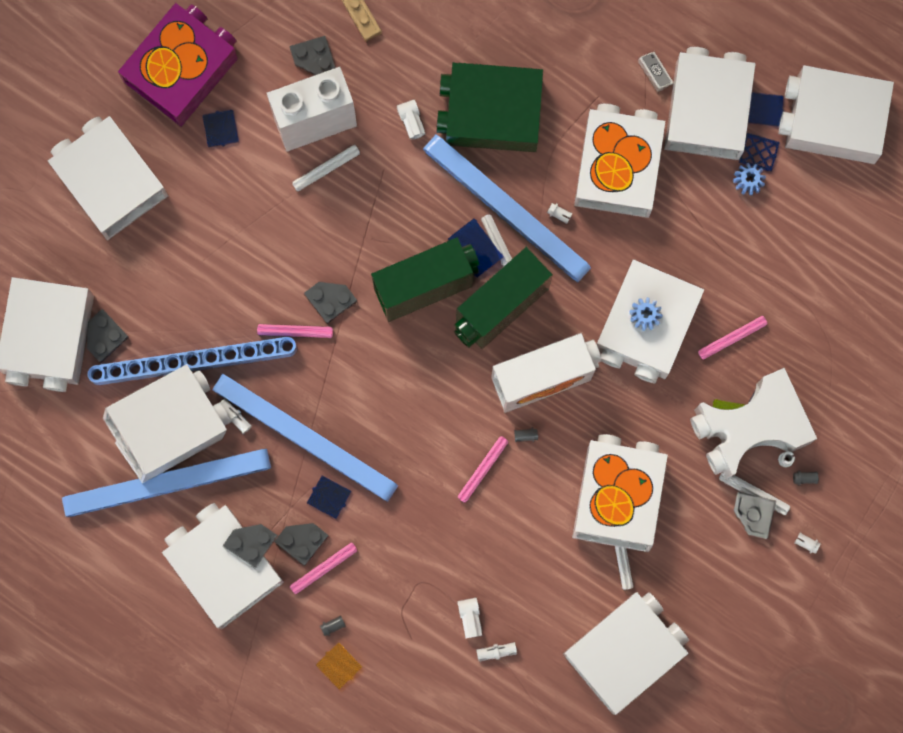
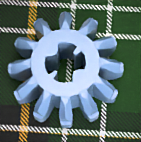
M746 163L745 167L740 165L739 171L734 173L737 178L733 179V183H739L736 186V190L742 188V194H745L747 190L750 196L753 194V190L759 193V187H764L765 185L762 181L766 179V176L760 175L763 169L757 171V164H754L752 168L750 163ZM747 176H748V178H749V177H752V178H753L752 182H751V180H750L749 182L746 181Z
M640 298L638 300L639 305L637 303L632 304L635 310H630L629 314L634 315L630 318L631 322L637 321L635 328H638L641 324L642 331L646 330V325H648L650 330H653V324L657 326L660 324L657 319H661L663 315L657 312L661 311L662 308L654 307L657 303L656 300L650 304V298H646L645 303ZM644 310L648 311V314H651L648 316V318H644V314L641 315V313H643Z

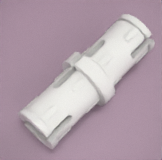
M226 398L220 402L229 417L230 423L232 422L242 434H245L252 425L241 415V411L236 410Z
M515 642L505 645L495 644L493 647L476 649L479 662L495 658L499 660L500 657L517 655Z

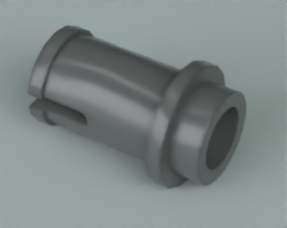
M531 427L532 429L514 430L515 442H534V440H538L537 429Z
M798 470L793 473V482L798 486H801V484H818L819 476L817 471L801 472Z
M341 615L327 623L322 622L323 624L320 625L324 636H331V633L346 627Z

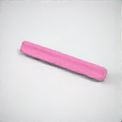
M761 316L700 349L698 354L704 360L765 327L767 321L764 316Z
M259 324L257 326V334L332 338L333 328Z
M502 436L499 437L458 495V499L464 503L468 501L507 446V439Z
M353 543L348 544L291 584L290 588L293 593H299L356 553L357 548Z

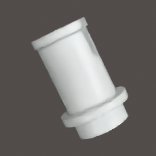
M552 203L547 212L550 214L549 217L553 216L567 224L569 219L563 215L570 218L572 213L557 206V203L556 205Z
M783 452L778 458L779 464L782 467H790L795 460L794 454L792 452ZM785 456L789 458V462L784 461Z
M800 532L798 538L804 540V542L796 539L794 544L809 550L810 554L812 552L816 554L820 547L818 540L816 539L815 541Z

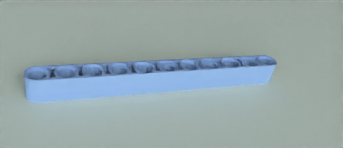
M435 135L423 148L428 156L573 280L579 282L591 269L584 259L440 136Z
M282 337L92 366L88 370V378L96 385H105L165 376L186 364L192 372L286 358L296 353L297 346L292 338ZM285 343L293 344V348L290 351L283 350ZM268 345L274 347V351L271 354L264 353V349ZM249 348L255 350L252 357L245 356V351ZM230 351L236 353L235 358L232 360L226 359V354ZM210 354L217 355V359L213 363L207 362V357ZM191 357H197L198 362L195 365L191 366L188 364V360ZM172 360H178L179 364L176 368L169 367V363ZM159 363L160 366L157 371L150 370L151 364ZM135 365H139V373L132 374V367ZM120 368L121 374L118 377H113V370ZM96 371H101L102 377L98 380H94V373Z
M222 374L213 387L212 391L224 399L226 398L227 401L388 502L397 489L398 485L228 376Z
M261 449L164 472L143 484L140 479H135L62 497L65 517L81 515L271 469L268 450Z

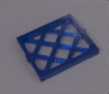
M747 133L744 151L748 153L749 157L743 159L742 154L738 163L745 165L750 163L752 167L754 164H757V168L772 172L780 142ZM747 139H750L751 142H752V145H750V146L747 147V146H746ZM762 142L765 148L759 150L757 144ZM754 146L757 152L751 155L748 149ZM773 146L776 147L774 154H772L769 149ZM767 150L770 156L764 159L761 153ZM759 154L762 160L756 163L753 157ZM772 158V164L768 166L766 160Z

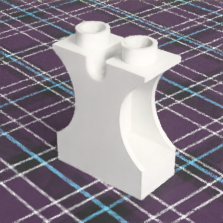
M785 368L764 376L756 384L754 395L747 405L733 410H721L703 402L694 410L697 416L690 418L692 428L698 439L707 437V439L719 437L722 443L714 448L713 451L707 453L706 456L713 473L717 475L723 472L726 480L736 474L741 457L751 448L773 446L786 452H793L811 444L817 439Z

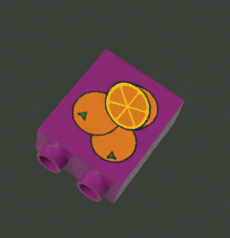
M175 3L119 69L118 73L127 86L182 127L237 61L238 57L233 47L237 40L227 30L219 27L216 32H213L204 25L208 18L201 10L192 4L185 10Z

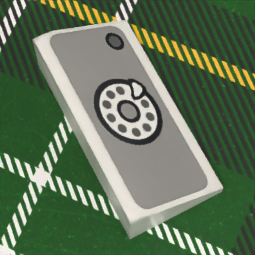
M655 52L646 54L638 59L640 66L657 93L673 84L672 79Z

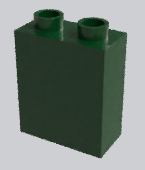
M452 62V73L441 74L440 96L449 97L448 111L438 110L437 133L446 134V142L450 146L536 152L539 135L543 69Z
M458 237L371 273L373 289L389 323L471 288L473 275L479 273L477 266L480 264L472 245L468 244L462 247Z
M526 246L457 308L456 323L454 324L456 328L454 330L455 335L467 348L476 343L483 349L549 290L553 274Z

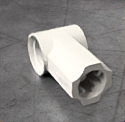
M415 100L397 105L400 119L404 122L410 140L418 139L425 135Z
M477 598L457 601L460 618L463 621L465 638L482 636Z

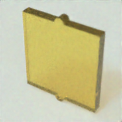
M340 643L329 652H326L325 656L316 664L338 689L343 687L349 680H352L353 676L362 668Z

